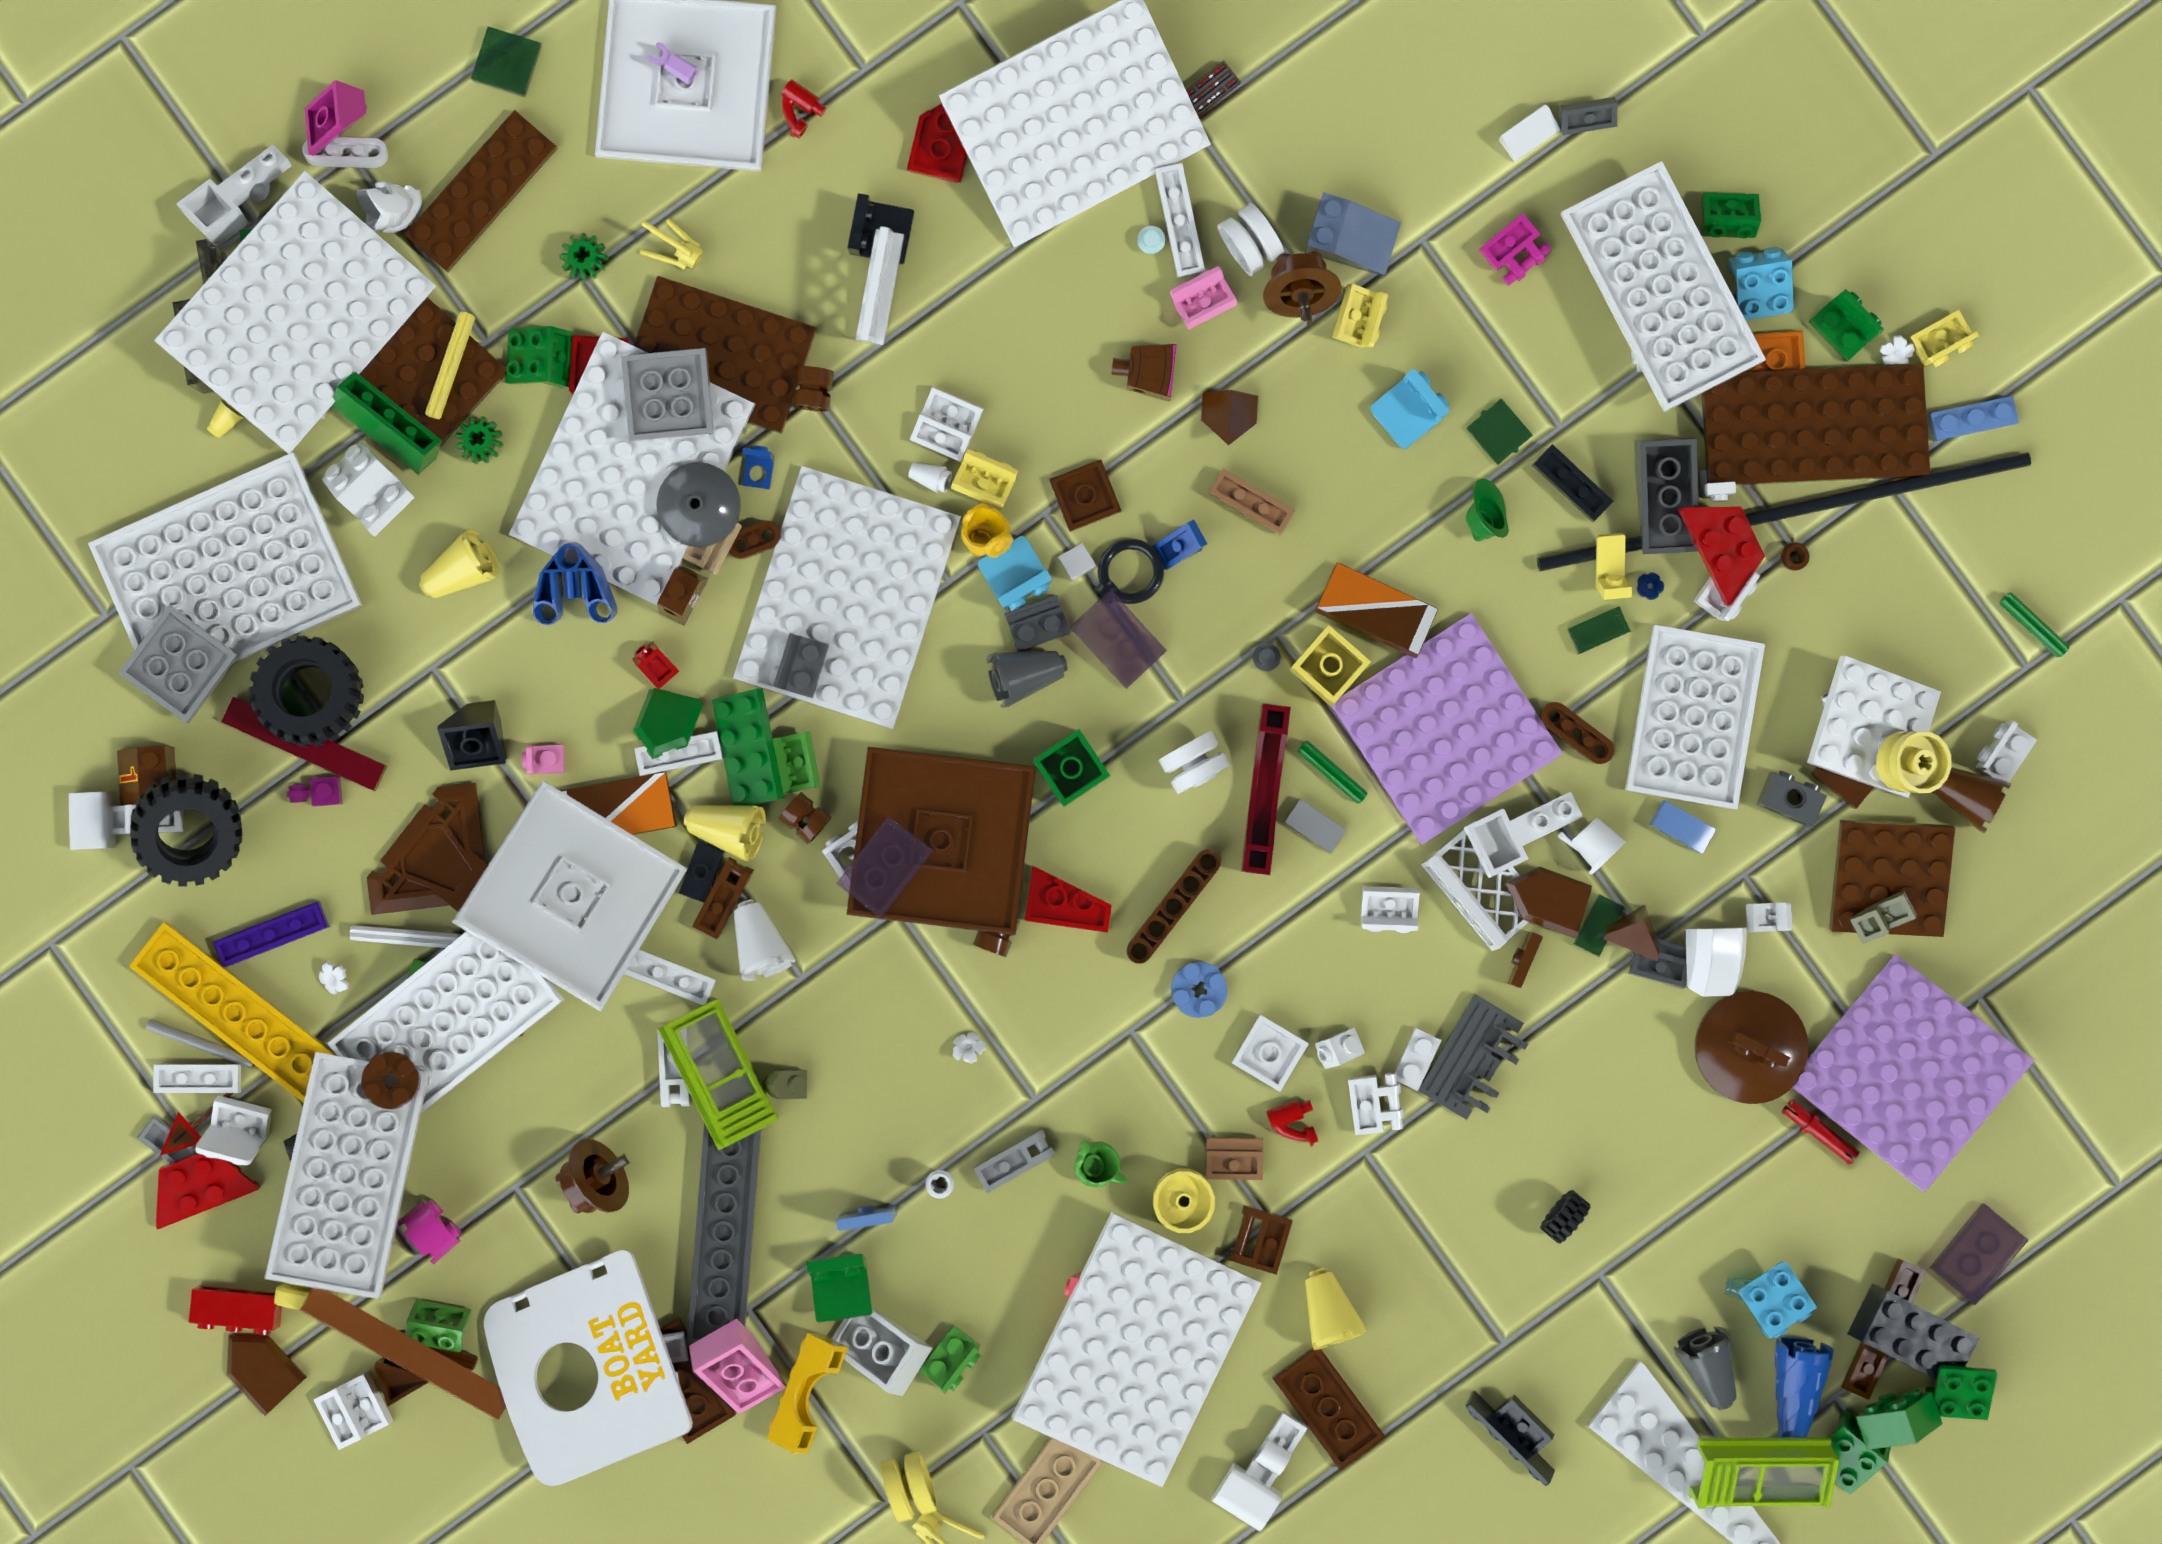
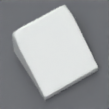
M1083 543L1058 557L1072 581L1096 568V564Z

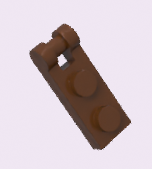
M731 857L724 864L692 927L715 939H719L739 898L754 873V869L748 866L744 868L736 864L737 860ZM730 874L739 877L736 885L727 881Z

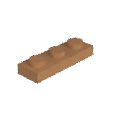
M1225 469L1221 470L1208 493L1280 536L1295 512L1292 508Z

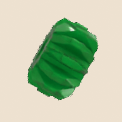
M581 233L580 241L572 235L570 240L573 244L570 246L563 243L562 245L563 249L568 253L559 255L562 261H566L562 266L563 270L570 271V277L573 279L577 278L580 274L583 282L587 281L589 273L594 279H597L598 276L595 270L605 271L606 269L600 263L608 260L607 254L602 253L606 248L603 243L597 244L598 238L594 235L588 240L587 235ZM583 252H586L589 257H586L582 263L578 257H583Z
M481 416L478 423L474 417H470L469 422L471 426L468 427L464 423L460 424V427L465 430L464 434H455L457 439L463 440L456 445V448L464 450L462 453L464 459L471 457L472 463L478 464L480 458H482L483 462L487 464L490 460L488 454L496 458L499 456L494 448L503 447L504 444L496 440L502 437L503 433L500 430H495L497 424L494 421L487 424V418ZM477 435L485 440L482 445L474 440Z

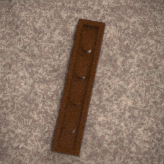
M1898 1258L1884 1289L1913 1303L1926 1271ZM1860 1342L1841 1388L1870 1400L1889 1355Z

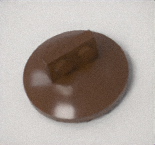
M1743 991L1722 998L1705 1013L1696 1032L1695 1057L1702 1076L1716 1092L1736 1102L1760 1104L1781 1097L1798 1082L1807 1064L1809 1043L1802 1020L1786 1002L1768 993Z

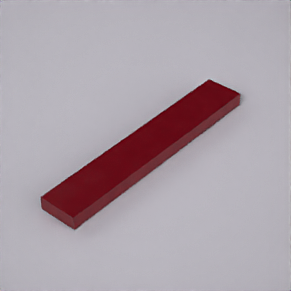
M232 697L221 721L222 723L368 789L377 790L387 765L331 740H326L325 745L318 747L314 744H309V747H300L295 743L291 745L284 742L261 724L258 720V715L253 712L250 703Z

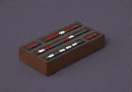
M1223 60L1190 86L1186 92L1198 117H1200L1238 87L1241 81Z

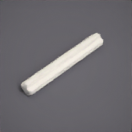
M358 925L351 926L349 931V938L353 941L439 948L448 947L461 936L456 933Z

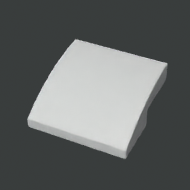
M933 386L923 411L918 417L910 440L961 462L985 408Z
M369 1371L314 1399L338 1450L394 1422Z

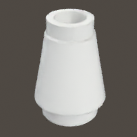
M913 462L909 470V478L914 479V481L936 493H945L950 486L952 472L948 471L945 466Z
M936 1170L930 1173L926 1179V1190L934 1198H945L953 1190V1178L946 1171ZM942 1177L945 1179L946 1185L939 1187L936 1184V1180Z

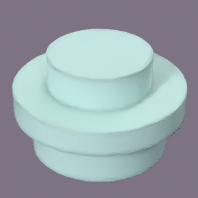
M1147 226L1138 234V246L1147 254H1156L1165 245V235L1160 228Z

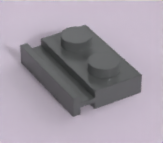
M1057 595L1004 613L1018 652L1071 634Z
M789 633L773 686L813 699L829 644Z
M1657 939L1660 947L1657 961L1636 952L1633 953L1628 974L1681 989L1685 988L1687 982L1686 946Z

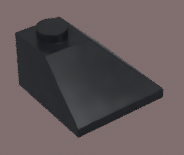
M495 700L468 703L438 725L437 730L450 771L506 764L502 724Z

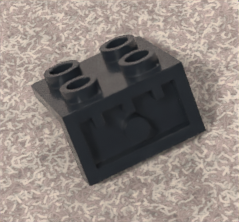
M858 193L847 246L849 254L871 259L876 229L880 230L881 226L887 227L895 233L904 234L899 264L903 265L906 259L914 210L872 202L869 195Z

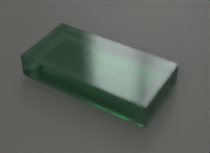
M1620 606L1567 629L1578 655L1631 632Z
M1598 894L1573 944L1600 957L1607 943V940L1604 939L1605 930L1608 925L1619 920L1625 907Z

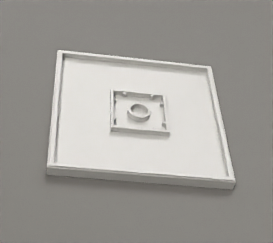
M609 0L595 157L762 172L776 5L724 0ZM657 42L664 44L670 54L675 53L698 67V73L691 84H687L666 71L664 65L656 66L650 62L649 54L655 58H659L663 54L656 47Z
M542 780L453 920V923L601 1012L687 871V868Z

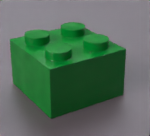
M1080 729L1033 759L1034 764L1063 807H1066L1111 776Z
M1919 1389L1907 1391L1900 1396H1896L1895 1393L1883 1394L1878 1397V1402L1865 1406V1411L1856 1417L1867 1450L1916 1444L1943 1424L1932 1391L1920 1393Z

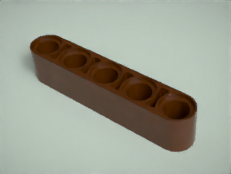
M1206 849L1197 854L1131 939L1126 953L1132 962L1142 964L1150 959L1221 866V859L1217 852ZM1204 854H1210L1215 858L1216 864L1213 869L1205 870L1201 867L1200 859ZM1193 876L1198 880L1199 884L1195 892L1190 893L1183 888V881L1186 877ZM1172 898L1178 899L1181 903V910L1175 915L1169 914L1165 908L1166 902ZM1155 920L1162 922L1164 925V932L1158 937L1151 936L1148 931L1149 924ZM1136 943H1142L1147 948V954L1142 959H1136L1131 954V948Z

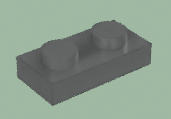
M1615 97L1560 105V131L1562 135L1617 127V100Z

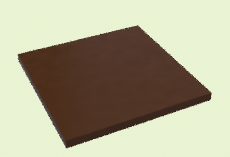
M868 747L846 915L1016 935L1036 766Z

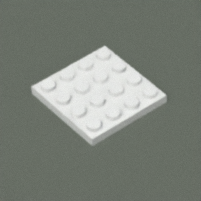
M1840 656L1807 763L1899 797L1909 798L1910 792H1897L1888 788L1882 782L1876 769V755L1881 743L1887 736L1897 731L1929 732L1941 691L1851 657Z

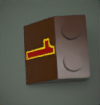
M163 745L117 750L120 806L136 805L139 796L146 795V788L152 783L156 786L160 785L161 778L169 776L170 780L176 779L175 747Z

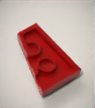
M1032 865L1025 921L1108 933L1111 904Z

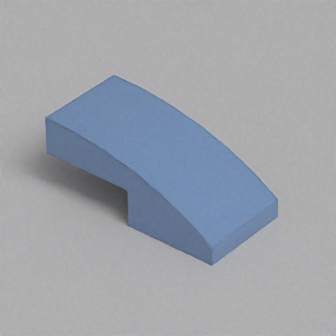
M1665 800L1662 801L1650 823L1651 826L1667 836L1680 841L1703 854L1716 829Z

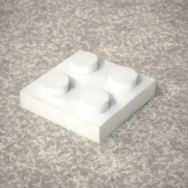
M1259 1015L1231 1063L1280 1092L1309 1043L1264 1016Z

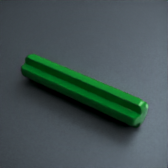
M2010 592L2003 596L1999 602L2000 605L2056 657H2062L2069 650V645L2013 593Z
M1309 741L1303 742L1298 748V753L1353 801L1359 804L1366 798L1367 791Z

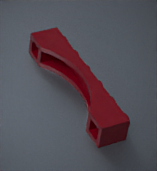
M1264 703L1261 705L1241 872L1270 875L1279 789L1291 707Z

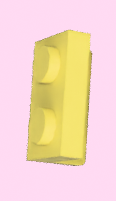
M1353 283L1347 284L1332 338L1359 348L1373 347L1380 335L1379 326L1382 316L1387 310L1388 294L1385 292H1373Z
M1957 310L1912 335L1908 340L1910 343H1913L1914 351L1924 367L1931 363L1937 367L1950 360L1948 354L1957 349L1960 354L1973 347L1974 343L1972 340L1979 337L1977 331L1972 333L1960 310Z
M967 449L963 462L952 482L951 489L1003 510L1014 487L1018 470L1012 468L1007 463L993 460L981 452Z

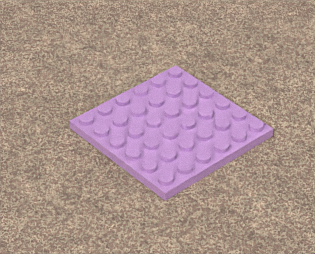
M1472 613L1425 642L1417 658L1409 655L1403 656L1341 696L1332 706V709L1420 845L1563 754Z
M1895 954L1809 1056L1804 1072L1792 1088L1925 1193L2030 1068L2034 1060Z

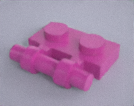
M1522 213L1478 251L1496 272L1504 265L1509 269V272L1502 277V280L1507 286H1510L1516 280H1522L1526 276L1525 273L1535 264L1540 265L1545 261V256L1552 249L1546 242L1539 248L1535 246L1533 241L1541 234ZM1524 249L1529 256L1518 264L1514 257Z

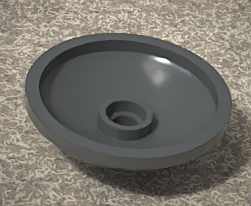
M689 463L672 471L661 484L657 495V514L661 525L673 539L692 547H706L722 541L733 531L741 512V498L735 482L725 471L708 463ZM695 498L700 501V506L697 509L691 507V501Z

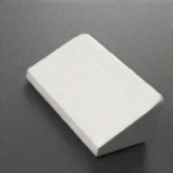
M1545 104L1503 133L1499 141L1512 160L1516 162L1559 132L1560 128L1550 108Z

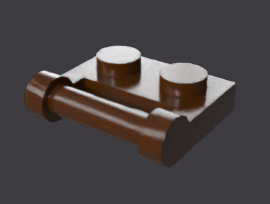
M1244 1205L1242 1209V1214H1244L1234 1249L1230 1251L1228 1260L1277 1275L1293 1220ZM1254 1218L1262 1220L1252 1257L1244 1255Z

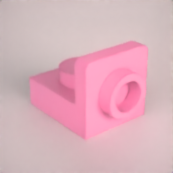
M564 745L526 746V752H522L523 769H527V774L532 775L565 773Z

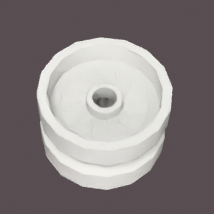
M1249 203L1238 211L1239 222L1228 217L1218 224L1217 228L1231 255L1240 267L1252 277L1263 269V258L1274 262L1278 256L1284 254V249L1265 216L1254 204Z
M1213 731L1203 734L1158 760L1165 773H1171L1181 767L1183 768L1184 772L1175 776L1171 781L1177 795L1191 787L1197 788L1216 777V773L1231 765L1223 752H1218L1209 758L1205 755L1219 744Z

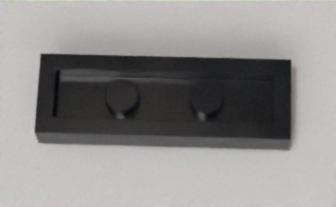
M1553 444L1532 465L1592 522H1595L1614 502Z

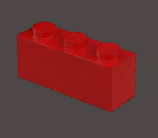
M197 1286L191 1291L188 1323L197 1324L199 1329L209 1330L215 1329V1326H225V1331L242 1332L243 1328L254 1329V1334L269 1335L271 1331L280 1327L282 1306L274 1303L275 1292Z

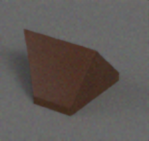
M1235 390L1202 393L1201 421L1228 446L1257 424V395Z
M1646 905L1607 926L1604 934L1605 940L1655 961L1658 960L1660 947Z
M381 1358L375 1362L374 1368L387 1407L429 1383L388 1359Z

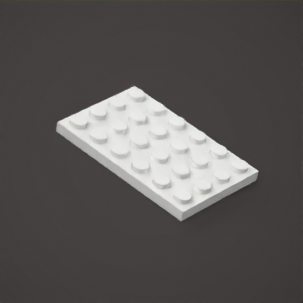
M1660 625L1652 626L1625 791L1733 810L1738 809L1765 644Z

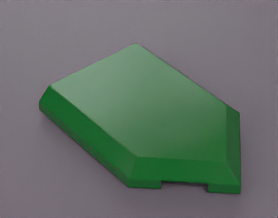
M653 688L647 694L633 728V733L645 745L647 753L652 759L660 757L663 752L674 748L676 750L685 748L689 744L702 711L703 703L696 698Z

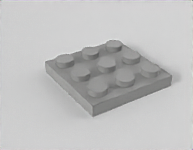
M706 348L621 356L629 441L715 434Z
M168 605L119 671V674L185 723H190L239 655L173 606Z

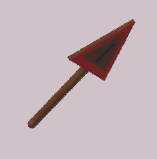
M226 1093L223 1097L230 1098L234 1093ZM213 1105L191 1125L178 1112L160 1156L195 1146L201 1139L195 1128L212 1114Z

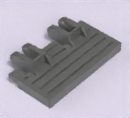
M1474 994L1423 1079L1418 1091L1466 1120L1473 1109L1462 1103L1463 1100L1488 1113L1490 1110L1488 1104L1481 1100L1478 1101L1470 1096L1469 1093L1475 1085L1487 1095L1495 1098L1498 1097L1499 1092L1479 1081L1477 1077L1479 1075L1490 1082L1501 1063L1499 1059L1491 1055L1492 1052L1517 1065L1519 1061L1517 1056L1506 1052L1498 1047L1504 1037L1516 1047L1525 1050L1528 1044L1506 1031L1508 1027L1514 1032L1519 1033L1524 1023Z

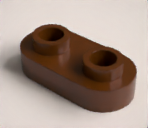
M761 521L740 529L729 553L734 558L742 560L773 549L780 541L781 530L772 521ZM765 531H771L773 534L772 538L768 541L763 539ZM739 541L746 542V548L742 551L737 549Z

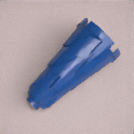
M1781 1337L1780 1340H1776L1775 1368L1778 1437H1807L1814 1414L1817 1412L1822 1390L1833 1359L1834 1350L1829 1345L1821 1342L1820 1349H1817L1813 1345L1814 1340L1800 1337Z

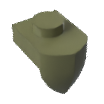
M807 1070L773 1071L767 1075L763 1086L766 1092L775 1099H806Z

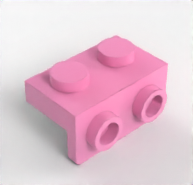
M1219 266L1206 270L1201 275L1188 282L1180 283L1176 288L1170 290L1174 307L1188 330L1238 305L1236 297L1226 283Z

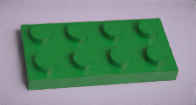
M763 688L713 699L712 704L732 805H758L784 799Z

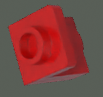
M653 641L639 647L635 652V657L632 659L635 665L658 690L679 672L678 668Z

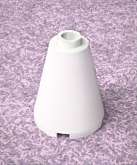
M753 900L739 903L737 905L738 909L734 911L742 980L754 981L757 974H763L764 978L791 967V962L795 963L794 955L761 903H754Z

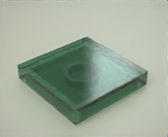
M488 26L471 80L526 97L542 44Z

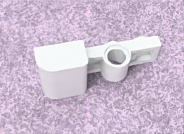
M271 145L218 186L209 179L176 204L182 213L212 243H224L247 225V220L238 206L247 199L253 203L266 199L270 193L269 183L292 165L274 145Z
M114 792L69 793L70 850L116 848V834H130L132 809L136 808V805L115 806ZM183 810L175 811L166 816L159 824L158 832H184Z
M1569 792L1511 821L1503 808L1464 827V830L1488 878L1528 860L1529 858L1523 848L1524 845L1582 818L1583 815L1572 793Z
M1283 1411L1247 1469L1245 1470L1236 1463H1233L1211 1497V1501L1256 1530L1261 1531L1282 1499V1492L1271 1485L1287 1466L1292 1452L1308 1429L1307 1426Z

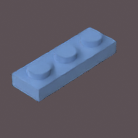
M2013 396L1933 412L1928 415L1934 442L2019 423Z

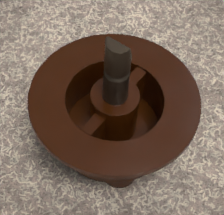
M1312 251L1293 255L1282 254L1277 257V263L1272 268V279L1264 289L1263 299L1267 308L1273 313L1284 317H1301L1302 321H1306L1307 327H1311L1313 325L1312 315L1321 313L1331 307L1340 297L1342 287L1340 279L1335 273L1327 269L1326 262L1322 259L1319 252Z
M583 1139L572 1147L569 1161L562 1165L560 1173L556 1175L555 1180L575 1213H593L597 1209L612 1213L620 1210L628 1200L629 1184L623 1167L630 1164L625 1154L617 1158L606 1145L599 1141Z

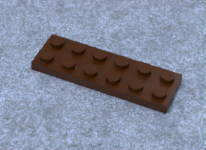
M514 110L404 235L449 273L554 154L558 147Z

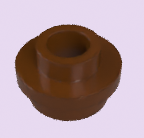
M1790 543L1781 552V562L1789 570H1801L1809 562V551L1803 544ZM1792 552H1796L1799 555L1797 562H1793L1790 559Z

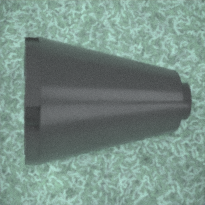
M1057 651L997 652L987 656V663L992 662L993 670L988 671L991 687L996 700H1003V703L1000 705L1001 708L1010 707L1064 678V672L1068 670L1064 655H1059Z
M1714 1327V1332L1707 1333L1705 1328L1695 1330L1677 1341L1679 1347L1674 1346L1675 1354L1708 1404L1718 1410L1727 1409L1733 1405L1737 1398L1729 1333L1722 1327Z

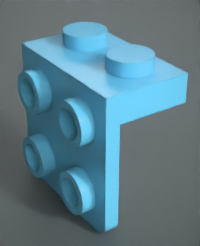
M1769 247L1764 252H1741L1734 257H1728V269L1736 278L1737 305L1745 320L1790 313L1793 310L1792 260L1783 248Z
M1415 368L1370 407L1371 413L1401 449H1407L1450 412L1447 408L1449 403L1441 393L1435 394L1429 386L1431 385L1430 379L1424 372L1420 371L1418 373Z
M1024 536L1013 540L1011 548L999 557L993 558L987 555L978 562L979 569L1004 611L1008 608L1013 611L1026 603L1025 598L1032 594L1037 597L1050 589L1049 584L1052 583L1051 576L1045 570L1029 541Z
M1783 1261L1743 1286L1739 1291L1740 1296L1758 1321V1328L1769 1339L1780 1337L1788 1331L1789 1326L1795 1322L1804 1321L1812 1314L1811 1311L1817 1308L1788 1263Z

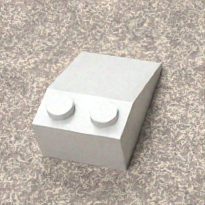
M872 1308V1315L844 1319L832 1337L833 1340L848 1347L844 1358L845 1361L887 1393L899 1396L904 1395L932 1350L931 1346L912 1332Z

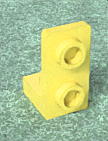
M1623 533L1603 534L1596 537V588L1604 600L1632 597V586L1625 577V535Z

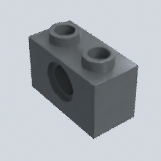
M1779 771L1778 774H1769L1756 805L1806 827H1813L1827 795L1821 793V788L1809 782H1805L1802 785L1795 782V776L1787 772ZM1790 790H1794L1798 794V802L1795 805H1791L1787 801V793Z

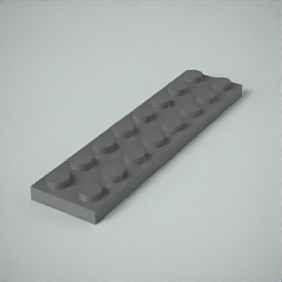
M704 1123L687 1344H693L735 1319H738L746 1327L761 1129L718 1150Z

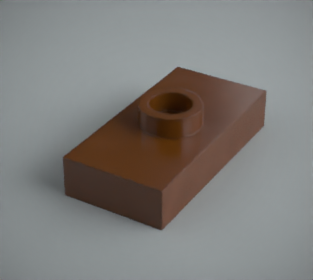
M1529 932L1522 949H1516L1511 961L1514 964V968L1508 979V984L1522 988L1543 936Z

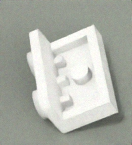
M1754 572L1735 601L1729 606L1724 605L1711 576L1693 601L1716 619L1729 621L1739 614L1742 608L1740 604L1745 597L1750 596L1755 591L1758 585L1756 581L1760 575Z
M1363 886L1360 914L1362 928L1372 932H1380L1382 930H1395L1400 933L1418 931L1419 888Z

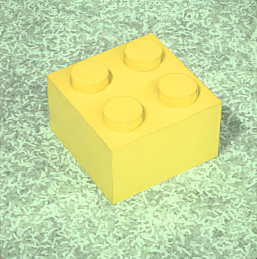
M1328 625L1295 662L1290 671L1332 707L1368 667L1371 661Z

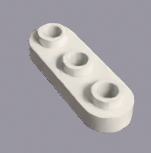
M338 137L318 152L322 153V155L315 154L314 156L308 155L307 141L303 145L305 159L313 166L377 168L384 165L388 159L386 145L383 141L376 138Z

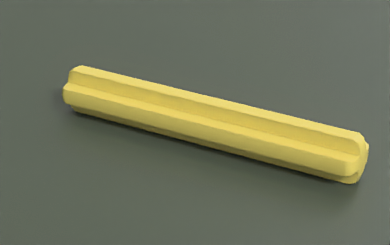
M462 311L459 313L425 414L431 418L440 419L444 411L475 321V317L470 313Z

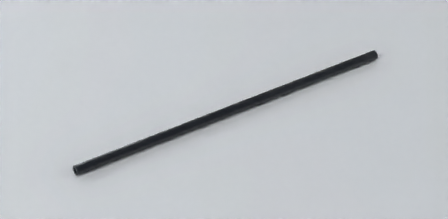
M2028 452L1933 472L1929 475L1910 477L1748 512L1745 515L1750 526L2027 467L2031 466V457ZM1641 536L1625 539V553L1642 550ZM1596 545L1537 558L1538 569L1541 572L1596 560Z

